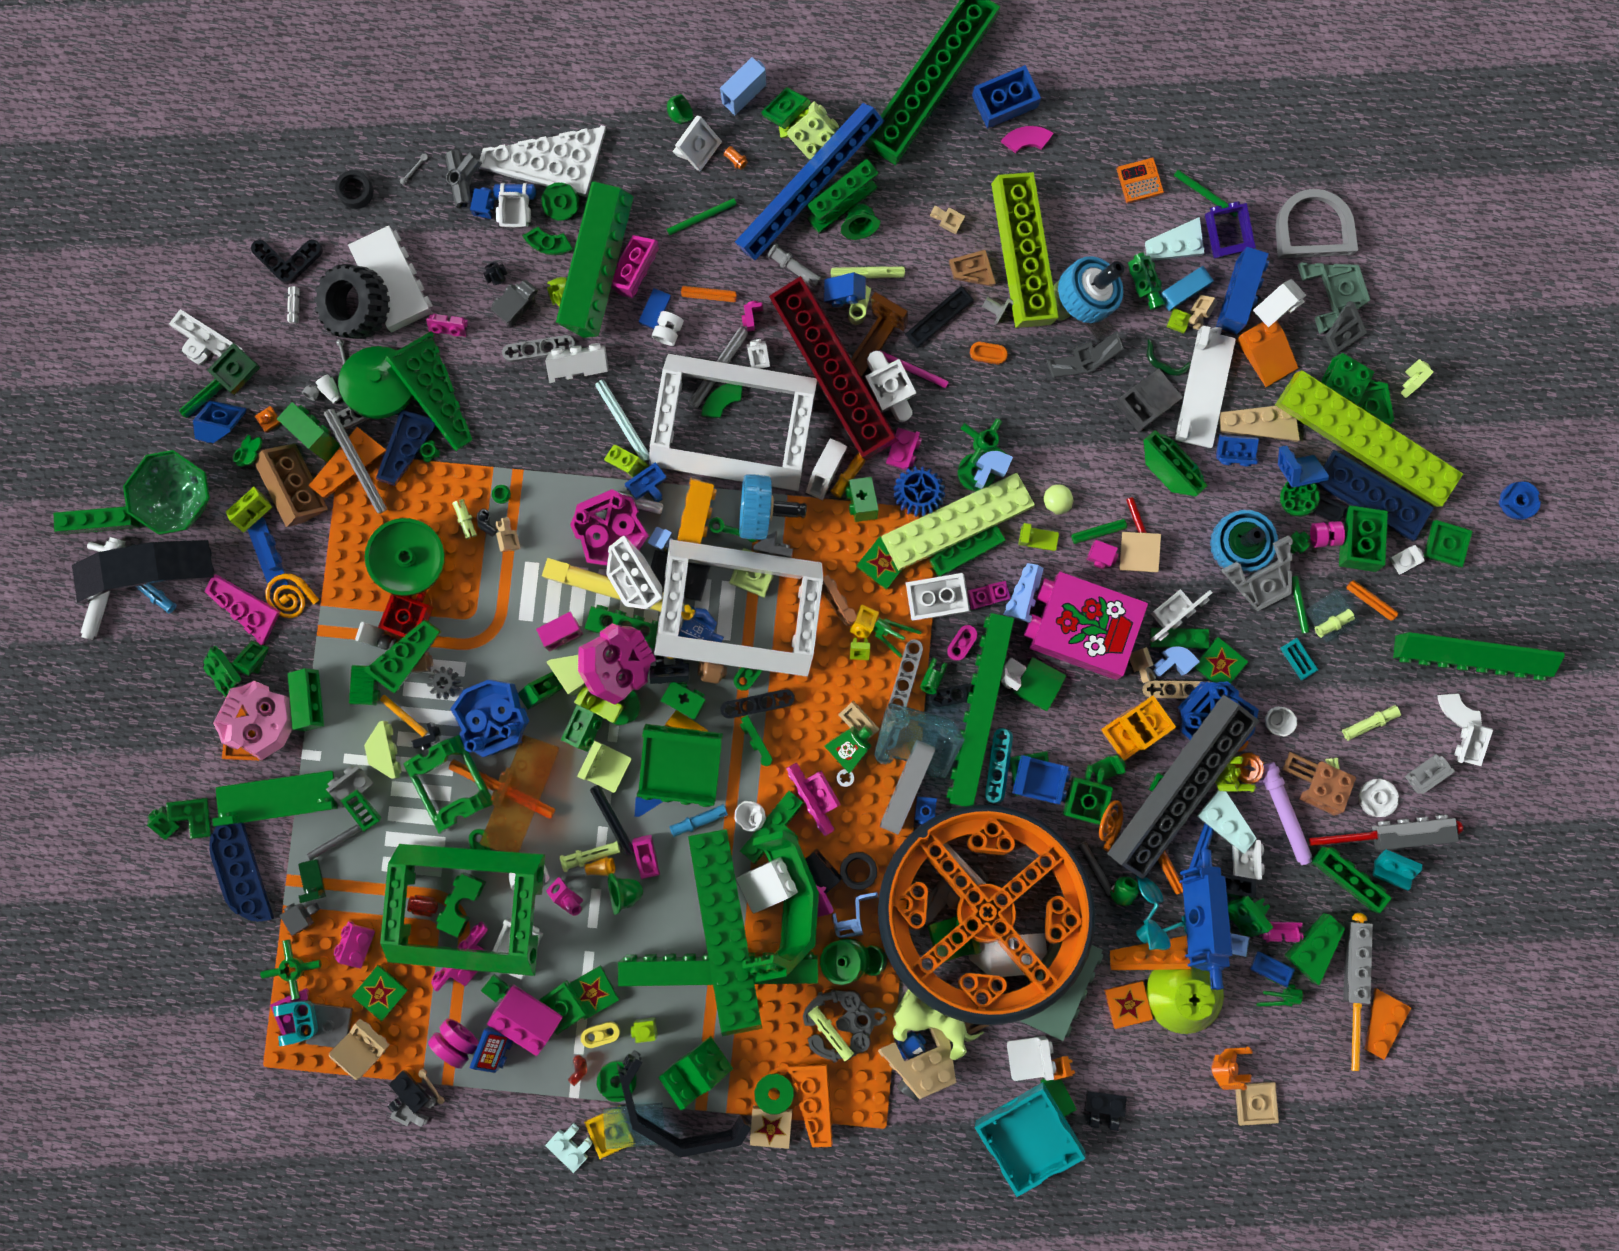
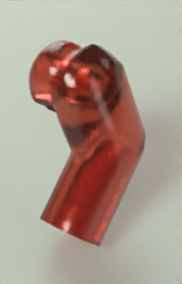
M581 1055L573 1058L575 1072L568 1079L573 1086L587 1074V1062Z

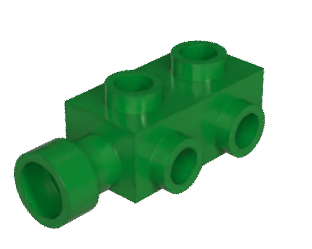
M1144 252L1136 254L1134 259L1128 262L1129 272L1134 279L1136 291L1140 298L1148 297L1150 310L1159 309L1165 303L1159 295V292L1162 291V282L1157 277L1155 263L1151 260L1150 256H1145Z

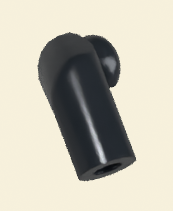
M479 510L477 513L478 527L493 537L498 529L490 524L488 510Z

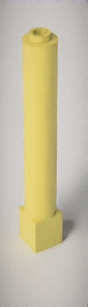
M547 558L542 577L545 579L621 600L607 576ZM663 599L649 609L661 612Z

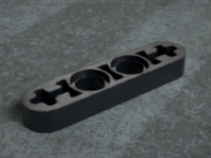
M1000 681L1001 688L998 690V695L1004 690L1002 681ZM968 683L937 690L936 693H940V696L947 695L945 691L949 690V697L952 701L948 703V699L942 700V704L934 701L937 694H931L930 701L936 707L967 702L968 694L974 685ZM955 689H960L963 692L961 700L953 698L952 693Z
M784 689L724 702L720 711L725 718L732 719L789 707L794 703L795 696L792 691ZM783 693H787L788 696L792 697V699H789V703L785 704L784 701H778L780 705L775 706L776 700L773 695L778 694L777 698H781ZM764 697H770L773 700L771 707L765 708L762 706L761 701ZM747 700L752 701L754 704L753 710L749 712L743 709V703ZM736 702H740L741 714H738V710L732 711V715L724 713V709L727 708L728 704L731 707H737Z

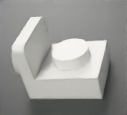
M761 339L750 341V344H747L751 368L770 367L766 342L761 341Z
M1416 545L1408 547L1389 558L1399 575L1425 562L1423 552Z

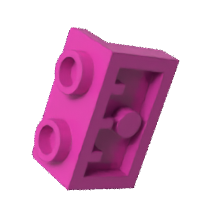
M898 427L896 437L899 441L891 446L886 464L903 470H907L909 466L913 467L916 458L913 453L915 448L919 449L922 438H919L920 432L916 431L914 433Z

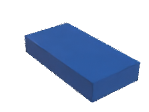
M653 288L639 319V324L651 329L659 326L658 318L661 311L666 310L671 295Z
M1259 951L1250 967V970L1284 987H1288L1295 971L1294 968Z

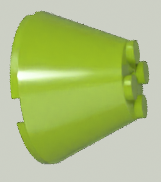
M1194 967L1178 970H1153L1146 983L1145 991L1153 1018L1161 1026L1175 1033L1192 1034L1204 1030L1216 1020L1224 1001L1223 989H1210V972Z

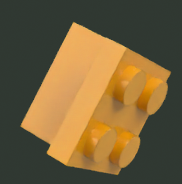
M1152 695L1136 707L1128 709L1100 730L1119 757H1122L1125 761L1139 750L1148 748L1176 728V726L1154 695Z

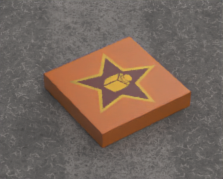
M1142 980L1104 989L1114 1029L1153 1020Z

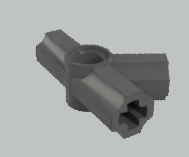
M451 150L446 152L445 156L448 168L446 180L452 187L455 207L467 209L471 207L472 202L469 189L471 177L481 166L482 161L471 152L463 159L461 151Z

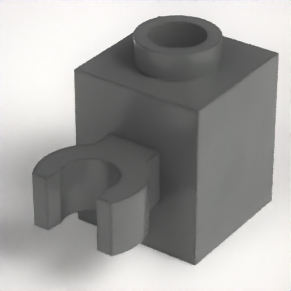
M292 903L283 909L285 912L280 915V918L293 936L314 924L310 916L321 908L317 903H313L307 908L302 903L297 905Z

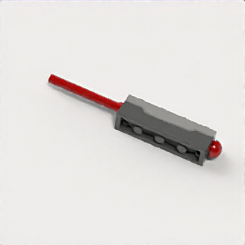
M1448 814L1436 815V819L1429 820L1428 816L1417 817V821L1410 822L1409 819H1398L1397 823L1390 824V821H1379L1378 825L1372 826V832L1309 838V844L1314 846L1374 840L1375 849L1385 850L1459 842L1458 835L1462 833L1463 825L1456 818H1448Z

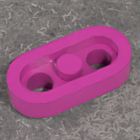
M965 625L959 629L947 648V654L950 659L959 661L966 656L977 639V631L974 627ZM964 632L970 633L969 639L964 638ZM954 648L960 649L959 655L953 653Z

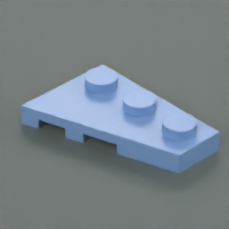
M1027 563L1003 615L1031 622L1032 616L1029 613L1031 607L1035 606L1036 600L1033 597L1034 593L1039 589L1044 568L1036 564Z

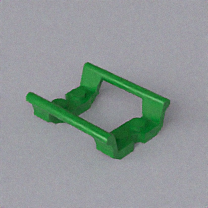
M460 735L448 738L429 748V754L426 757L418 754L403 763L439 834L455 825L459 815L467 818L495 804L470 753L465 750ZM450 755H462L479 791L470 798L464 797L452 802L439 810L437 814L417 774H425L439 767L447 761Z

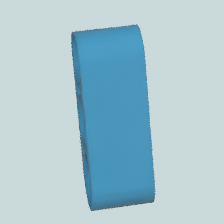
M1201 266L1164 290L1160 297L1163 298L1168 311H1172L1173 307H1178L1187 301L1189 297L1191 298L1204 290V287L1210 286L1214 280L1206 268Z

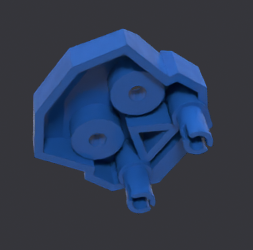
M493 679L464 689L450 709L462 729L459 734L465 750L468 752L473 751L481 757L492 756L523 743L521 740L527 724L530 722L525 708L520 706L515 684ZM501 707L505 708L504 713L501 712ZM477 717L479 718L478 724L475 722Z
M1228 681L1216 683L1200 682L1177 707L1181 719L1180 732L1191 740L1194 733H1196L1223 695L1242 706L1256 718L1259 709L1239 697V691ZM1206 705L1208 712L1202 711ZM1255 728L1252 730V732H1251V733L1249 734V736L1246 738V740L1244 741V743L1254 734Z

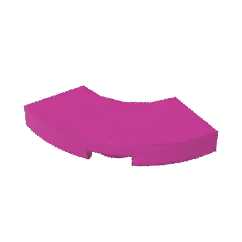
M1024 126L1008 133L1001 140V143L1014 153L1025 147H1036L1042 150L1054 133L1042 127Z

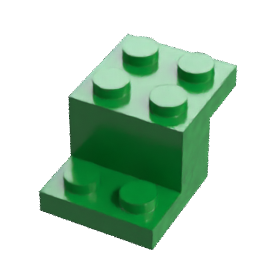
M710 1036L694 1050L680 1057L658 1078L679 1109L683 1110L697 1097L718 1084L733 1070V1067Z

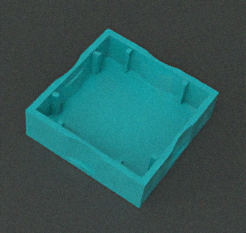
M1043 1082L982 1116L975 1122L974 1128L988 1151L997 1160L1003 1176L1016 1197L1040 1185L1048 1177L1061 1173L1086 1159L1083 1146Z

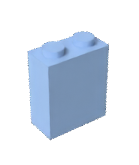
M753 57L720 87L722 104L734 115L766 86V68L761 61H756Z

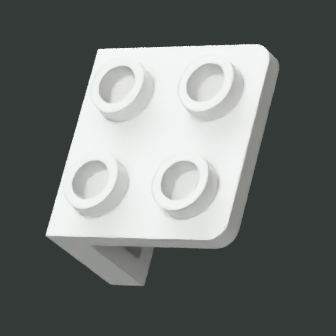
M1046 1036L1010 1040L1007 1042L1011 1077L1014 1081L1044 1077L1046 1081L1054 1080L1053 1074L1056 1073L1055 1062L1051 1061L1050 1055L1053 1053V1045L1051 1041L1048 1042Z

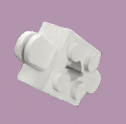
M874 351L867 359V364L872 373L864 377V382L882 412L891 409L897 421L905 422L912 415V409L907 400L914 397L916 391L899 359L888 364L881 351Z

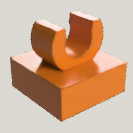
M271 406L254 416L266 433L281 424L277 420L279 416Z
M1068 1056L1051 1060L1055 1062L1056 1073L1053 1074L1054 1081L1071 1077L1075 1073V1070L1071 1071L1070 1063L1073 1061Z

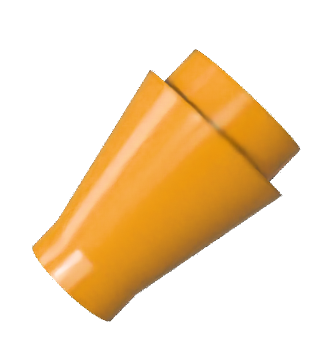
M605 857L585 864L586 875L608 876L611 873L614 874V859Z

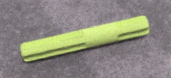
M903 266L831 268V278L852 272L866 278H900L905 276V268Z

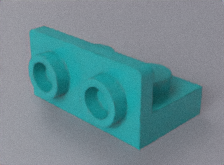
M1385 849L1374 861L1373 876L1409 891L1412 879L1422 871V864Z

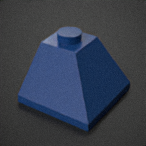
M209 401L193 420L195 439L207 443H215L234 428L246 413V408Z

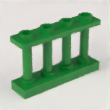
M865 159L808 204V208L813 214L807 220L818 234L877 189L872 179L878 175V171L868 159Z

